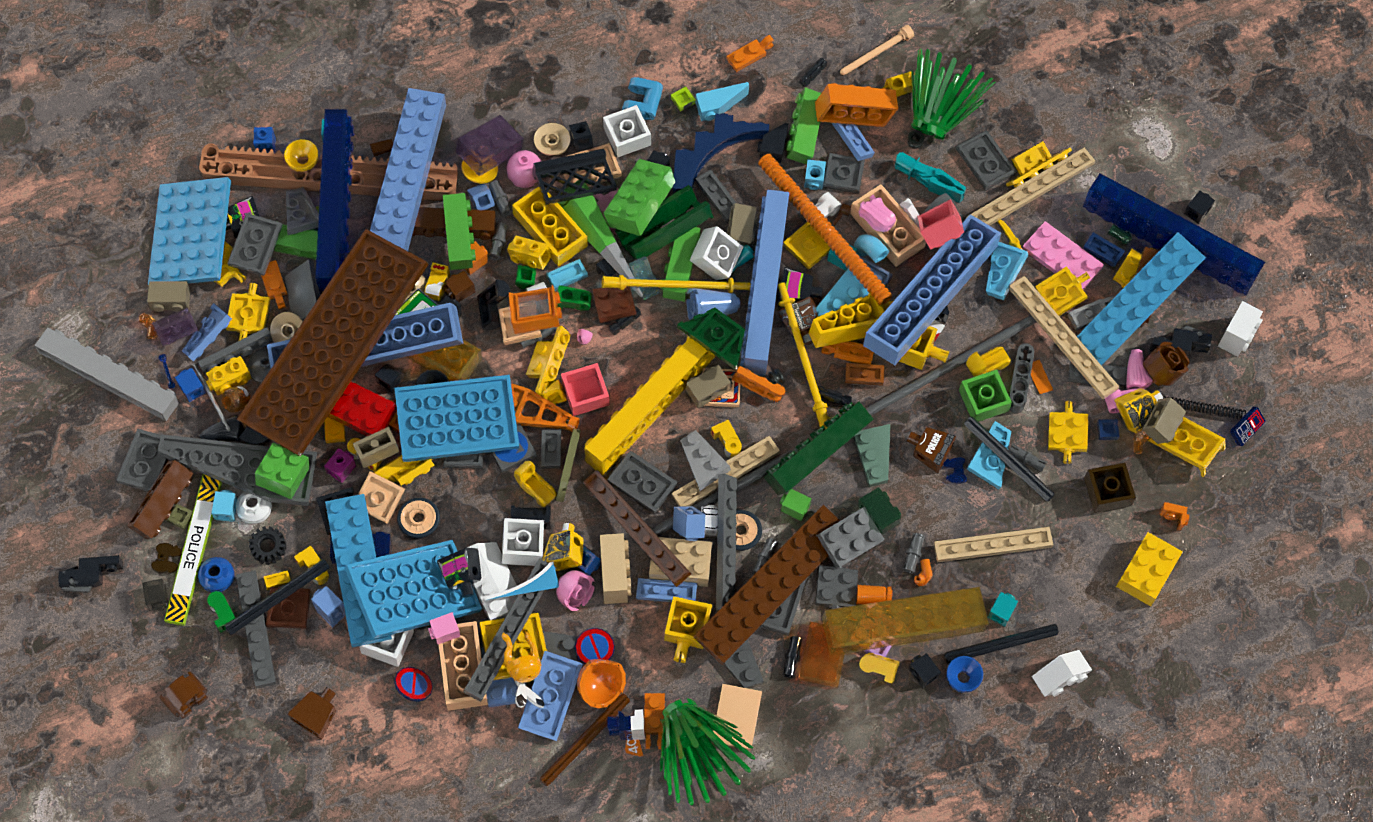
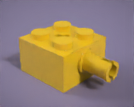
M929 326L899 362L922 370L926 359L929 357L946 363L950 351L934 346L933 343L938 329Z
M673 596L664 641L677 643L674 661L679 662L680 655H682L681 663H686L690 646L700 649L704 648L693 637L710 620L712 604Z

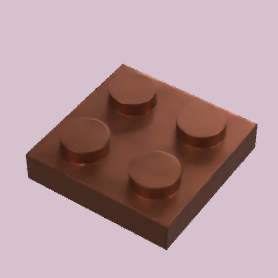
M602 287L592 290L600 323L636 315L630 287H626L624 290Z

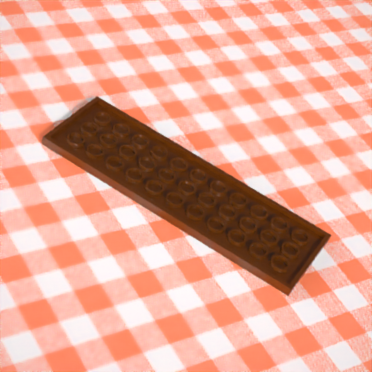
M365 229L237 420L301 457L429 265L427 261Z

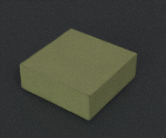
M176 504L167 522L185 530L191 521L193 511Z

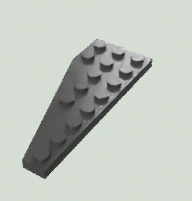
M161 434L158 455L164 458L176 460L183 466L269 502L309 506L317 452L304 451L302 454L309 457V470L292 499H289L256 485L255 472L270 447Z

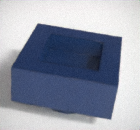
M1098 419L1099 440H1118V419Z

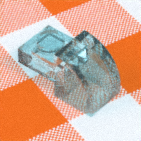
M646 256L629 263L630 270L635 279L656 280ZM639 287L643 294V297H641L643 300L661 293L659 287Z

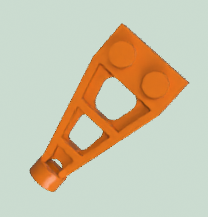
M511 384L516 424L565 429L573 432V428H578L580 418L572 416L528 388ZM527 401H531L539 406L540 409L536 416L522 415ZM545 409L557 413L555 421L542 419Z

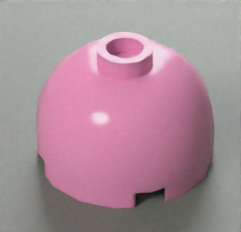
M523 150L514 153L509 158L506 167L507 177L515 186L529 188L537 183V180H534L533 163L541 161L538 155L531 151Z
M572 570L567 572L558 580L559 588H556V595L559 602L571 611L579 610L577 607L581 604L585 606L593 595L595 587L592 585V581L595 582L594 579L582 571Z

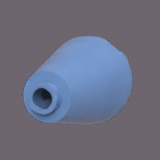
M697 288L689 289L687 294H690V299H686L689 320L693 319V316L704 314L712 308L718 309L726 316L736 313L738 308H740V299L733 293Z

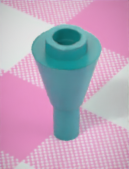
M743 246L733 271L754 258V251L750 246Z

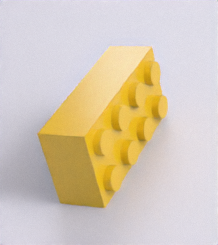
M539 187L512 205L513 216L535 241L548 244L552 255L551 259L558 267L588 247L587 235L558 202L546 205Z

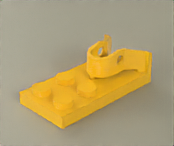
M1183 417L1182 423L1178 426L1175 436L1170 442L1157 444L1143 430L1138 433V436L1198 467L1201 477L1206 475V468L1216 454L1226 449L1225 438Z

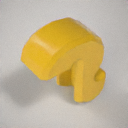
M998 346L979 356L977 351L968 357L966 365L973 377L994 370L1004 369L1010 364L1011 359L1004 348Z
M525 461L514 471L517 483L541 507H546L557 497L556 490L535 471V465L531 461Z

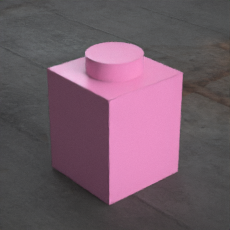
M453 612L430 620L431 627L428 628L431 639H436L437 644L460 637Z

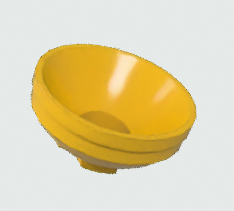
M300 139L293 141L286 147L284 157L291 169L303 172L312 169L317 164L319 154L314 143L309 140ZM304 156L308 158L307 163H298V159L300 157Z

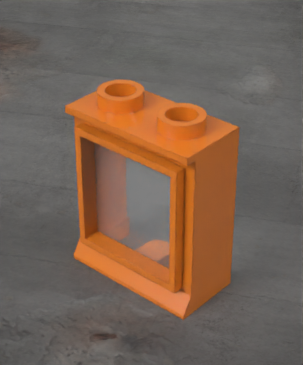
M553 285L549 288L509 293L511 323L515 334L560 326L559 319L562 318L561 307H558V303H561L559 292H555Z

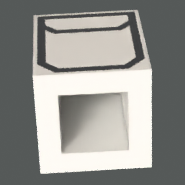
M714 505L702 507L701 512L705 514V536L717 537L718 508Z

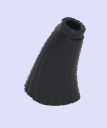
M236 414L226 418L227 424L231 429L230 431H227L225 424L219 421L202 431L199 436L201 439L239 441L244 428L242 423L237 420L239 416Z

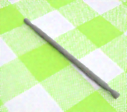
M194 363L193 367L196 369V372L205 390L207 391L223 424H225L227 431H230L231 429L228 426L223 413L221 412L205 379L203 378L200 370L198 369L197 364Z

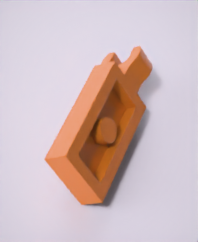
M770 35L766 36L760 43L755 39L727 55V61L737 73L765 57V50L774 46L772 43L774 39Z
M274 260L269 262L262 279L268 297H270V300L275 299L278 309L286 307L282 296L287 295V291L277 261Z
M851 341L823 346L821 350L823 354L834 353L833 358L859 364H871L874 353L864 347L863 344Z

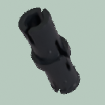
M790 637L788 652L785 653L784 677L795 678L797 664L801 658L799 654L803 639L800 637Z

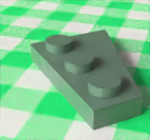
M890 424L859 431L854 436V441L868 486L872 487L888 483Z

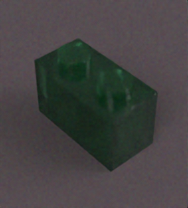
M879 487L859 499V508L861 509L865 506L881 535L900 524V510L896 506L893 507L888 494L885 491L882 492Z

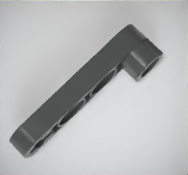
M1028 343L1021 344L1016 353L1009 392L1012 402L1009 410L1012 413L1022 412L1027 402L1035 353L1033 346ZM1024 350H1027L1028 353L1026 361L1022 360ZM1019 366H1024L1027 368L1028 372L1025 374H1021L1020 372H1018L1017 368ZM1022 383L1025 389L1022 391L1017 390L1014 385ZM1016 397H1019L1018 403L1015 402Z

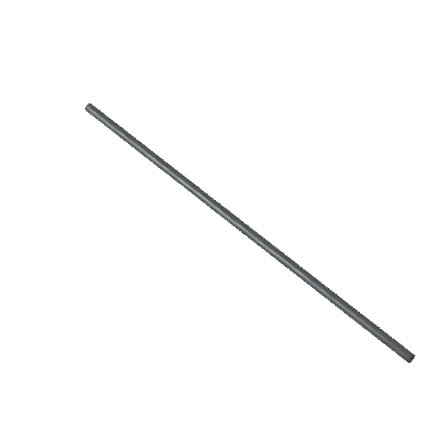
M1031 315L865 409L872 416L966 363L968 357L977 351L980 355L1037 323V321ZM785 454L737 480V491L767 475L766 470L774 464L781 463V458ZM718 491L692 506L701 511L702 507L716 504L718 502ZM673 517L651 528V530L657 536L673 528Z

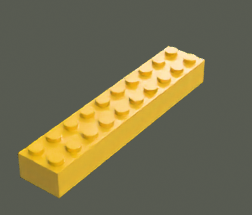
M688 336L687 341L683 345L677 346L672 357H667L663 361L662 367L650 375L649 381L645 385L641 384L636 390V394L624 402V407L620 411L617 410L613 413L607 425L603 424L599 428L598 434L594 438L591 437L585 443V462L604 476L686 389L687 381L693 376H698L703 371V368L709 365L716 357L713 353Z

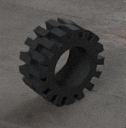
M266 526L262 527L263 530L261 531L258 528L256 530L257 533H253L251 535L252 539H249V549L256 561L259 560L261 564L264 562L266 565H270V562H273V564L277 563L276 560L280 561L282 559L281 555H285V549L287 548L282 533L276 528L274 530L271 526H269V529H266ZM266 539H271L275 542V547L270 552H264L260 549L261 543Z

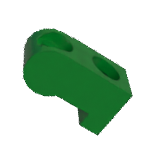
M559 285L558 292L561 303H558V307H561V309L563 307L575 308L581 311L590 310L591 292Z
M215 591L209 594L207 602L212 611L216 612L219 617L214 622L219 632L222 633L226 631L225 625L234 620L235 616L225 596L221 592Z

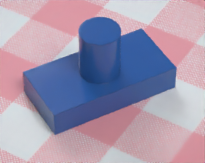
M583 544V563L578 567L588 575H591L593 571L600 567L601 559Z

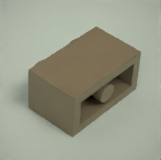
M735 203L731 206L727 234L740 245H750L755 239L753 227L758 220L757 207Z
M149 281L147 303L151 310L156 312L173 310L175 312L189 310L190 288L187 281Z
M719 365L707 368L703 374L698 377H691L686 383V392L698 409L730 391L731 388L730 380Z
M1171 397L1158 399L1142 430L1157 444L1170 442L1174 438L1178 426L1182 423L1186 411Z
M389 427L353 443L363 468L399 452Z

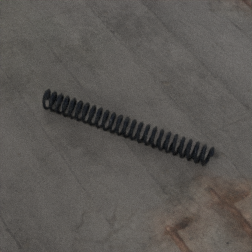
M1171 397L1178 404L1180 401L1181 407L1184 401V410L1188 402L1187 411L1189 410L1191 404L1192 412L1195 404L1196 412L1199 404L1198 412L1200 413L1203 404L1202 413H1204L1205 407L1207 405L1206 414H1208V410L1210 407L1211 415L1214 407L1215 415L1218 407V416L1222 408L1221 416H1223L1224 410L1226 409L1225 417H1227V413L1229 410L1230 418L1233 410L1232 418H1235V413L1237 411L1236 419H1238L1239 413L1241 411L1240 420H1242L1244 412V421L1246 420L1247 413L1245 409L1242 411V409L1238 410V408L1234 409V407L1232 409L1230 407L1227 408L1226 406L1223 408L1222 405L1216 406L1215 404L1212 405L1211 403L1209 405L1208 403H1205L1204 405L1203 402H1193L1192 400L1189 402V400L1185 401V399L1181 400V398L1174 399L1173 397Z

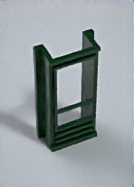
M687 185L662 202L641 236L617 229L615 233L622 247L640 264L643 262L642 259L663 248L708 218H714L710 209V204L707 201L703 203L698 202L692 187ZM693 207L692 210L688 211L687 213H685L684 215L680 216L679 218H677L676 220L672 221L671 223H669L668 225L664 226L663 228H660V227H662L663 225L667 224V223L670 222L671 220L675 219L676 217H678L679 215L683 214L684 212H686L687 210H689V209H691V208ZM656 230L655 233H653V234H651L650 236H648L647 238H645L647 235H649L650 233H652V232H654V231Z

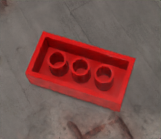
M351 381L327 417L368 437L388 427L397 411V407L394 402Z

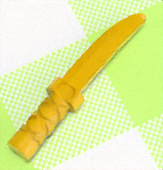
M1003 220L997 221L1009 239L1010 246L1023 250L1019 244V239L1015 237L1008 225Z

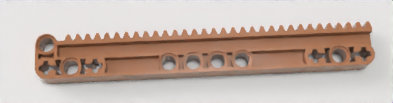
M211 143L205 145L202 149L199 169L203 180L228 177L231 180V185L281 189L304 187L307 191L379 196L389 158L386 162H384L383 158L376 161L375 157L371 161H369L368 157L362 160L361 156L355 160L353 155L350 159H347L346 155L340 159L339 154L335 158H332V154H329L326 158L324 153H322L318 157L317 164L312 169L300 172L288 166L284 154H281L280 150L276 154H274L273 149L267 153L266 149L259 152V149L256 148L252 152L251 148L245 151L244 147H241L238 151L235 146L232 150H230L229 146L225 150H221L217 145ZM304 156L298 159L300 164L308 162V158ZM434 162L431 163L422 196L423 200L443 201V195L456 194L457 179L459 178L456 163L452 167H450L449 163H446L445 167L442 166L441 162H439L438 166H435Z

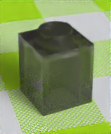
M162 578L142 583L145 604L149 611L159 612L168 607L166 584Z

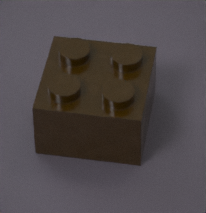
M1125 462L1087 470L1084 480L1094 513L1133 505L1136 496Z

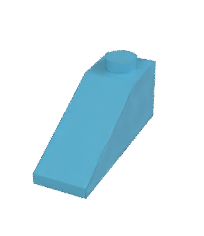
M746 82L697 93L696 106L701 121L714 120L715 114L725 113L746 97L749 93V83Z

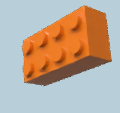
M831 83L827 84L815 101L818 122L885 127L898 110L896 90Z

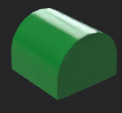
M518 265L515 285L521 289L533 286L535 284L536 268Z

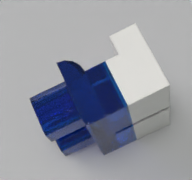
M643 709L635 710V716L625 717L623 712L618 711V716L607 717L609 736L620 735L621 740L645 739Z

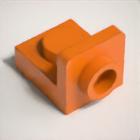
M1164 502L1160 508V516H1164L1168 520H1178L1177 530L1179 531L1182 530L1184 525L1187 526L1189 521L1188 507Z

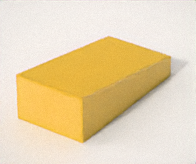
M288 570L263 577L266 590H270V587L285 585L291 581Z

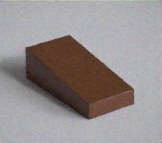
M392 139L370 144L374 157L392 151L393 147Z

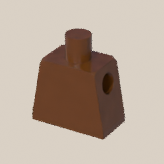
M327 687L320 696L310 691L289 711L288 716L290 720L322 740L336 713L335 706L330 703L336 693Z

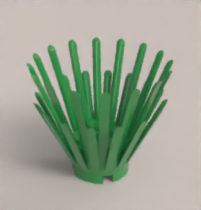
M920 48L918 50L915 75L913 70H911L914 118L911 126L925 135H932L936 139L944 140L949 131L984 103L983 99H979L996 82L989 84L993 80V78H989L986 82L981 83L964 102L985 73L980 72L975 79H970L960 94L956 96L972 69V65L966 66L961 77L956 73L947 88L957 59L952 58L942 83L945 68L941 67L939 71L942 53L938 52L930 83L933 62L929 60L930 50L926 49L924 62V56Z
M680 699L669 704L662 712L664 719L660 718L663 725L660 772L663 769L664 760L665 781L667 780L669 796L672 794L671 772H673L676 802L679 803L680 791L675 752L676 746L689 805L692 806L694 804L690 787L693 781L686 754L703 799L706 803H709L710 798L703 780H708V775L702 762L722 796H725L727 792L710 761L718 772H722L724 768L736 785L741 784L740 779L709 739L730 761L735 760L746 772H751L750 767L711 729L750 759L755 760V756L733 738L750 749L753 746L742 738L741 733L733 729L738 728L736 725L697 706L696 702L692 699H687L689 703H682Z

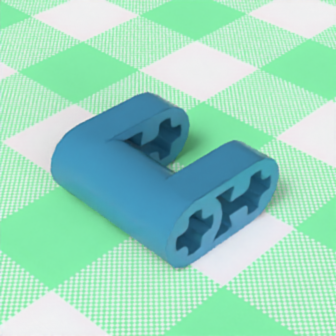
M638 77L631 78L628 89L633 93L644 95L643 102L626 100L622 110L637 105L643 119L654 120L663 85L653 80Z

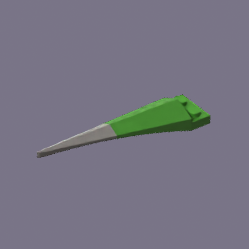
M577 180L574 184L579 186L582 181ZM584 183L582 188L589 190V187ZM568 187L564 191L574 193L576 190ZM594 195L558 202L587 235V241L620 275H624L627 279H635ZM632 287L641 297H643V294L639 287Z

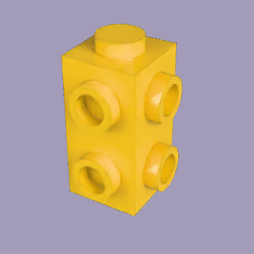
M517 235L507 248L511 261L527 265L531 268L543 270L552 257L548 244Z
M241 356L231 358L227 363L215 366L206 373L209 379L206 383L210 391L214 390L217 396L226 394L231 391L229 390L230 388L238 385L242 386L252 379Z

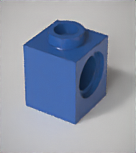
M254 127L253 144L255 149L258 148L259 152L266 149L267 153L273 149L275 154L276 137L273 127Z
M192 368L181 371L175 377L189 403L206 393Z

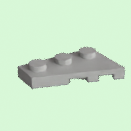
M696 430L680 440L699 491L716 481L718 475L731 471L730 465Z

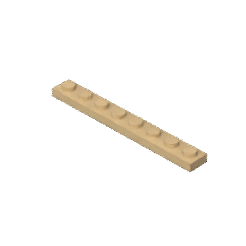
M1084 147L973 212L971 215L991 226L1094 165L1095 160Z
M1025 276L1009 286V290L1102 399H1105L1119 389V385Z

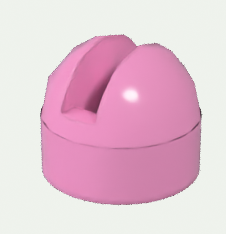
M579 329L577 333L578 342L580 344H588L592 339L593 333Z

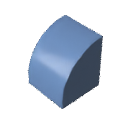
M480 184L467 190L476 210H486L495 206L490 189L485 184Z

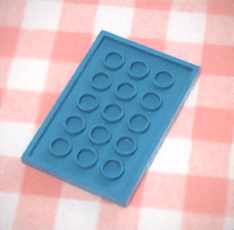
M228 177L160 184L148 285L149 281H187L188 284L220 281L231 180Z
M510 375L394 388L403 462L519 449Z
M453 540L355 562L345 566L344 569L373 639L430 625V620L452 612L454 618L478 613L482 610L473 586L474 595L462 598L460 589H449L438 566L437 560L457 552Z

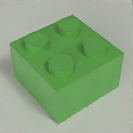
M997 370L961 382L959 388L961 397L969 415L978 422L1009 412L1012 402Z
M272 443L255 472L256 485L292 499L309 470V457L305 455L300 457L281 445Z

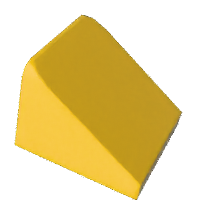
M559 379L542 392L543 397L555 405L567 401L564 388Z

